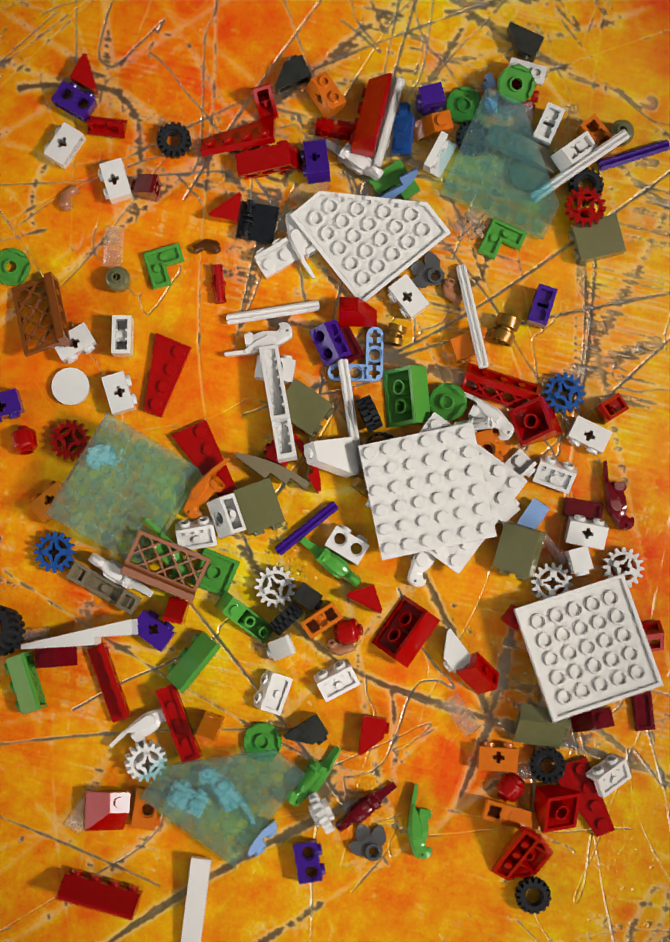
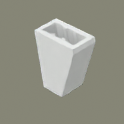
M352 437L313 441L304 445V456L307 464L344 478L359 474Z

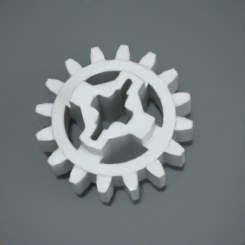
M622 547L620 552L618 548H615L614 554L611 552L607 553L610 557L609 559H603L606 565L601 566V568L606 569V572L602 575L609 578L621 574L632 576L629 580H626L628 587L631 588V582L638 584L639 582L636 578L643 577L640 571L645 570V568L640 567V564L644 561L637 559L639 553L632 554L633 549H629L626 552V548ZM619 555H624V557H622V560H614L615 557ZM632 560H633V562H634V564H635V569L632 567V564H631V561H632ZM625 563V568H627V571H622L621 573V568L619 567V565H623ZM611 567L614 569V576L611 573Z
M552 562L550 567L545 563L544 569L538 567L539 573H535V580L530 581V583L535 584V587L531 590L538 592L535 597L541 596V600L553 597L559 588H563L560 594L570 591L568 587L573 586V584L568 581L572 576L566 575L569 570H561V564L555 567V562ZM549 571L545 579H540L543 573ZM557 572L561 574L564 581L557 577ZM551 578H553V582L560 583V585L553 586L551 589L550 585L543 582L551 581ZM540 586L546 589L547 595L541 591Z
M276 566L273 567V571H270L267 567V573L260 572L262 578L256 579L259 586H255V589L260 591L256 596L263 597L260 601L262 603L268 601V607L272 603H274L275 608H278V603L285 606V600L292 601L289 597L290 594L295 595V592L292 591V588L297 587V585L292 584L295 578H289L288 576L291 572L284 573V567H281L279 571ZM274 574H280L284 576L285 579L278 580L275 578ZM266 578H268L269 583L267 587L263 589V582ZM272 578L276 584H281L278 591L280 595L275 590L270 589L273 586ZM289 585L287 594L283 596L282 591L284 587ZM270 593L276 595L277 600H272L268 598L266 595Z
M143 740L141 745L136 742L135 748L129 747L131 753L125 754L127 760L124 761L127 773L131 775L132 779L137 777L138 781L141 782L145 778L146 782H149V777L155 780L157 773L163 774L161 768H166L164 762L167 761V757L165 755L166 752L159 743L154 744L153 740H150L149 744H147Z
M317 792L308 795L311 803L308 806L309 812L316 826H322L326 834L334 831L335 828L332 820L335 817L326 798L321 800Z

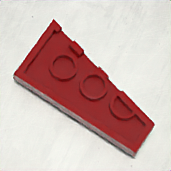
M273 115L202 139L200 144L202 157L275 143V116Z
M156 333L144 411L161 418L163 417L191 352V347Z
M206 420L171 435L202 476L224 460ZM225 465L215 475L225 485L222 492H216L219 497L237 489Z
M584 756L566 763V772L563 773V778H559L560 781L558 783L561 787L581 792L579 812L595 836L599 837L614 831L615 828L603 798L598 796L594 780L586 776V772L591 769L587 757Z

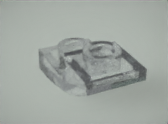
M307 180L291 192L289 196L300 207L317 192L326 191L331 186L328 182L308 184Z
M106 225L102 266L122 267L125 227Z
M456 692L441 703L465 737H468L482 726L459 693Z
M85 793L63 822L65 826L78 835L84 829Z

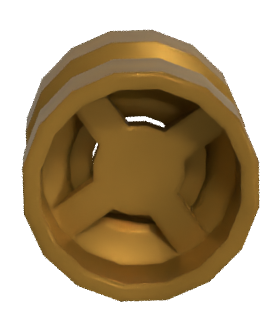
M389 323L387 328L388 335L385 336L384 342L389 345L402 347V337L406 333L407 328L399 324Z

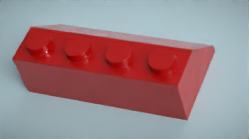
M392 73L369 79L367 87L363 86L361 98H364V100L359 102L357 110L360 116L355 118L353 129H356L355 134L351 133L349 145H352L351 153L374 158L389 98Z
M75 868L65 872L56 895V900L131 921L137 914L143 893L142 890H139L138 886L132 884L124 886L115 879L106 881L101 879L102 876L85 875L82 874V870Z

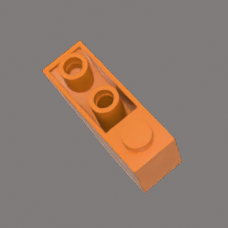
M206 711L195 734V737L199 738L198 742L206 745L214 743L218 739L225 716Z
M488 797L485 798L480 815L483 819L514 828H519L521 824H524L537 832L539 823L536 812Z

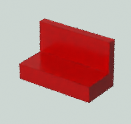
M478 652L471 654L468 667L456 670V674L477 694L497 690L500 674Z

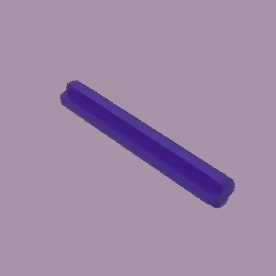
M663 140L605 158L597 162V167L599 171H604L668 151L670 144L668 140Z
M331 501L275 546L279 555L284 554L336 512L338 506L335 502Z

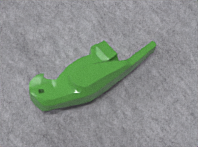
M147 517L144 518V521L157 532L158 536L172 541ZM165 544L156 546L159 555L169 552L168 546ZM153 547L149 548L150 552L155 553ZM181 551L174 553L176 562L184 560ZM171 555L160 558L167 566L174 564ZM185 564L178 566L181 574L188 573ZM176 567L171 568L172 572L168 576L170 578L179 576Z
M305 537L301 539L300 542L314 554L315 560L337 579H345L354 587L358 586L361 578L349 569V563L326 547H319Z
M335 746L324 761L319 762L313 758L310 760L309 768L299 778L297 788L291 790L286 797V800L291 805H300L308 795L320 789L331 772L341 749Z
M414 784L407 833L414 857L427 859L432 854V847L428 848L425 844L429 831L428 819L432 817V810L416 809L418 784Z

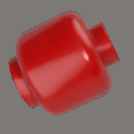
M19 426L11 434L13 450L18 452L19 455L32 454L38 447L36 432L28 428V426Z
M355 618L341 619L337 622V625H334L335 639L339 640L341 644L357 643L360 640V635H363V626Z
M516 773L505 774L496 785V789L499 792L497 796L504 802H507V800L515 802L525 791L524 780Z

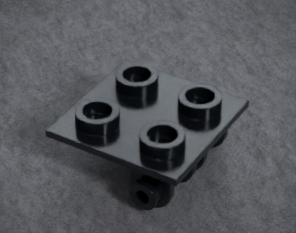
M250 199L247 202L242 201L236 238L272 244L279 207L258 204Z

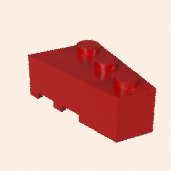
M286 140L278 141L276 145H261L259 149H243L241 153L235 154L238 176L244 180L269 177L268 174L276 172L284 175L286 170L293 169L303 172L300 149Z

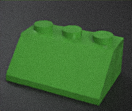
M409 365L383 371L388 428L426 424L431 417L426 366Z
M205 631L201 634L197 632L191 640L193 642L189 649L185 647L180 653L179 657L181 659L177 664L173 662L167 669L169 674L166 678L182 693L189 688L222 647L220 643Z
M24 652L5 659L4 667L7 675L10 674L12 682H10V687L17 696L15 703L18 712L24 715L48 707L32 653Z

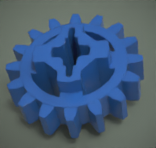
M564 372L561 377L558 373L556 374V379L553 377L549 379L551 384H545V387L548 388V390L543 391V394L548 396L545 398V401L550 402V408L552 406L555 407V413L558 410H561L563 415L566 410L572 413V408L576 410L579 408L577 403L582 404L584 402L580 398L585 396V393L581 392L584 385L579 386L580 379L575 381L574 374L567 377V372ZM565 381L571 383L573 386L567 385ZM557 384V390L552 394V388ZM562 389H563L564 392H566V391L568 392V395L566 396V398H565L564 395H562V396L560 395V393L562 392ZM576 393V399L572 403L571 397L573 394ZM558 400L562 402L563 406L557 404L555 401Z
M54 531L53 536H51L47 532V538L40 537L41 544H35L39 547L38 550L34 551L39 556L35 558V561H41L39 567L46 566V572H49L51 568L53 573H57L58 569L64 572V566L70 568L69 561H75L72 557V554L77 553V551L72 550L75 543L70 544L69 542L72 538L67 537L65 539V533H61L58 536V532ZM60 540L65 543L67 549L60 545ZM50 541V545L47 548H44V546ZM55 547L56 550H59V554H56V556L51 554ZM44 556H47L50 559L51 564L46 562ZM64 556H67L66 559L64 560V562H62L61 564H59V563H60V560H61Z

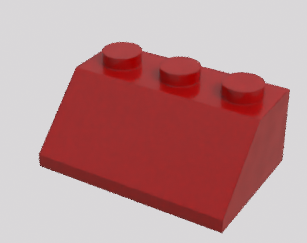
M404 595L371 643L408 668L440 620Z

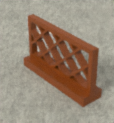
M51 271L45 273L42 279L12 289L23 351L26 357L59 345L64 347L71 345L59 282ZM44 285L45 289L41 295L35 292L38 286ZM28 292L24 301L19 299V293ZM33 295L39 297L34 306L28 304ZM43 300L48 302L44 311L38 309ZM27 306L31 308V311L27 317L22 316V311ZM36 311L42 314L37 322L31 320ZM46 316L51 318L48 327L41 325ZM29 322L35 325L30 334L25 332ZM39 327L45 330L40 339L34 336ZM49 333L54 334L55 341L45 342ZM32 339L38 341L35 348H28Z
M139 528L125 561L121 565L120 573L192 602L211 558ZM141 535L148 537L151 544L141 548L139 543ZM165 544L168 546L169 552L159 555L156 546ZM153 547L156 556L146 560L143 551ZM140 552L143 558L142 562L136 564L130 561L133 554ZM184 552L187 559L176 562L174 553ZM171 555L174 564L164 567L160 558ZM198 558L205 561L203 567L194 570L191 561ZM158 560L161 569L151 570L148 563ZM189 562L192 571L181 574L178 566ZM176 567L179 576L174 578L168 577L166 570ZM194 574L196 579L194 586L185 584L183 578Z

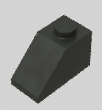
M510 21L507 33L516 56L521 60L533 63L544 37Z
M293 55L284 62L275 85L277 95L310 81L311 73L303 55Z
M305 582L302 583L292 597L310 611H313V609L318 610L324 602L321 599L323 595Z
M316 713L283 736L285 739L311 745L317 743L320 745L328 739L326 736L329 732Z

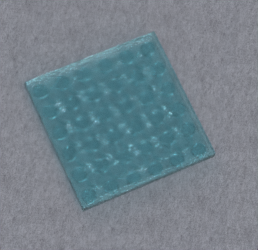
M107 412L45 514L125 559L139 528L158 536L157 532L144 521L145 517L151 520L164 533L167 532L186 501L192 486L203 473V470ZM141 535L139 539L142 548L151 542L144 535ZM149 549L143 551L146 560L150 559L153 555ZM141 553L133 554L130 561L136 564L142 562Z

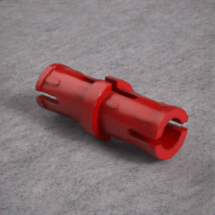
M211 265V287H213L214 303H226V281H224L223 265Z

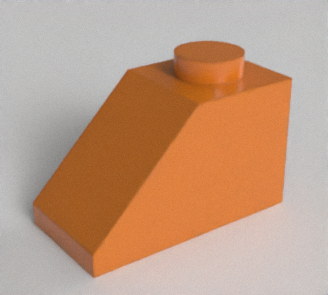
M450 110L432 113L415 121V142L437 138L441 131L451 135L454 127Z
M486 327L481 328L483 339L487 333ZM470 332L449 340L456 363L461 362L463 365L472 361V358L475 357V350Z

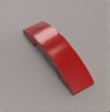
M293 433L294 442L304 456L305 444ZM309 465L313 473L307 477L316 492L320 493L321 480L317 467Z

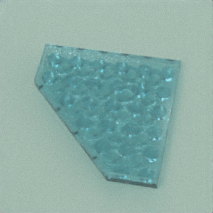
M487 86L440 194L543 240L560 204L523 102Z
M275 749L241 753L233 756L213 757L205 760L185 761L184 763H170L163 765L140 795V798L235 867L306 772Z

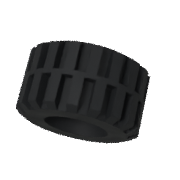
M0 605V622H2L0 656H6L8 653L12 654L15 652L14 648L18 649L20 647L19 643L20 641L23 642L24 638L22 636L26 630L23 629L25 622L21 621L23 617L16 610Z

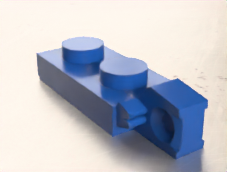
M400 102L399 113H396L394 118L391 151L393 156L412 155L415 119L413 118V113L410 112L411 105L408 102Z

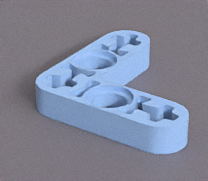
M371 327L367 331L366 364H349V371L353 368H358L361 372L358 378L350 376L351 382L375 383L381 380L383 375L384 335L379 327ZM373 331H377V334L380 335V337H377V345L381 344V347H369V344L373 345V337L369 336L373 334ZM371 350L379 351L380 357L377 360L369 357ZM369 362L373 364L380 363V366L376 365V372L380 373L376 378H372V375H369V372H372V365L369 366ZM332 364L328 368V377L334 382H341L340 374H338L337 378L334 377V374H331L334 368H338L339 371L338 364Z

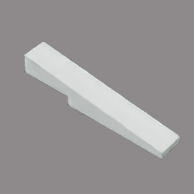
M278 344L259 347L278 463L298 460Z
M125 620L21 644V649L100 645L101 637L138 634V620Z
M194 855L191 857L181 942H201L212 858Z

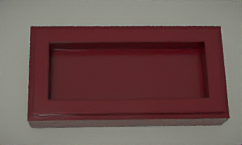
M339 326L352 353L346 357L348 364L364 357L350 327Z
M565 497L562 516L574 517L577 514L585 516L588 520H593L594 518L602 519L604 504Z
M651 690L631 696L635 731L655 730Z

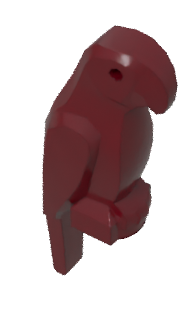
M603 461L605 508L618 530H629L634 526L635 522L633 517L629 518L626 515L627 501L624 491L627 485L625 482L610 483L607 461Z
M392 782L377 792L373 791L347 808V813L335 822L337 830L342 832L351 824H360L367 819L375 810L381 807L382 800L397 788L395 783Z

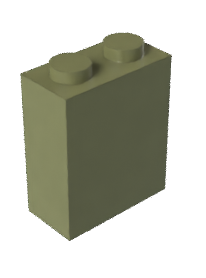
M617 214L604 216L603 219H599L598 224L593 222L590 228L587 224L584 225V228H581V223H578L576 226L572 224L570 231H568L569 240L573 242L575 248L573 249V256L575 260H578L579 265L621 255L626 251Z
M295 378L286 391L291 424L309 437L317 436L323 428L321 423L324 419L328 420L333 414V404Z
M270 477L233 490L249 535L253 534L255 537L264 534V530L271 527L272 530L283 527L282 523L286 521Z
M511 521L504 522L492 566L498 568V572L504 574L514 573L516 574L515 577L527 580V578L534 577L546 532Z
M521 703L514 725L513 741L560 749L561 743L566 740L571 720L565 718L552 722L548 708Z

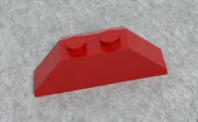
M521 824L506 843L492 868V872L507 881L514 880V878L534 876L553 855V850L540 833Z

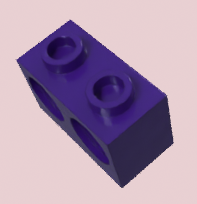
M62 81L51 99L55 106L84 123H87V119H89L98 105L93 94L85 91V93L80 91L79 87L70 81L69 83ZM72 93L69 99L63 98L64 94ZM82 102L88 103L86 108H79V105Z
M539 283L526 324L541 329L547 326L558 289Z
M336 319L324 322L309 331L324 366L335 364L339 359H344L352 354Z
M316 839L294 842L293 849L299 885L323 881L322 875H326L324 863H320L319 858L320 855H323L321 843L317 844ZM311 847L314 853L311 856H306L303 854V849ZM309 866H313L317 869V873L310 876L306 873V869Z

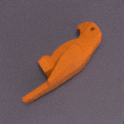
M230 458L220 462L192 486L183 505V511L187 517L198 518L202 514L199 511L200 505L209 501L215 492H222L225 485L215 475L230 462Z

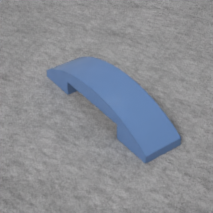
M415 167L400 175L401 184L375 197L393 199L398 196L415 179L418 174V168Z

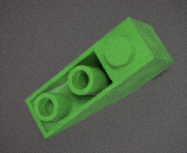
M227 591L215 605L221 613L263 644L273 633L267 621Z

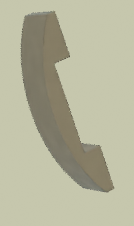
M77 561L74 562L66 576L69 580L109 601L130 615H133L142 599Z

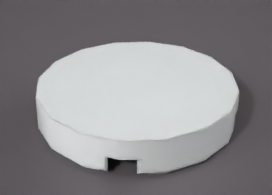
M69 367L62 369L54 376L51 388L53 395L59 402L71 406L78 405L87 398L90 391V383L84 372L77 368Z

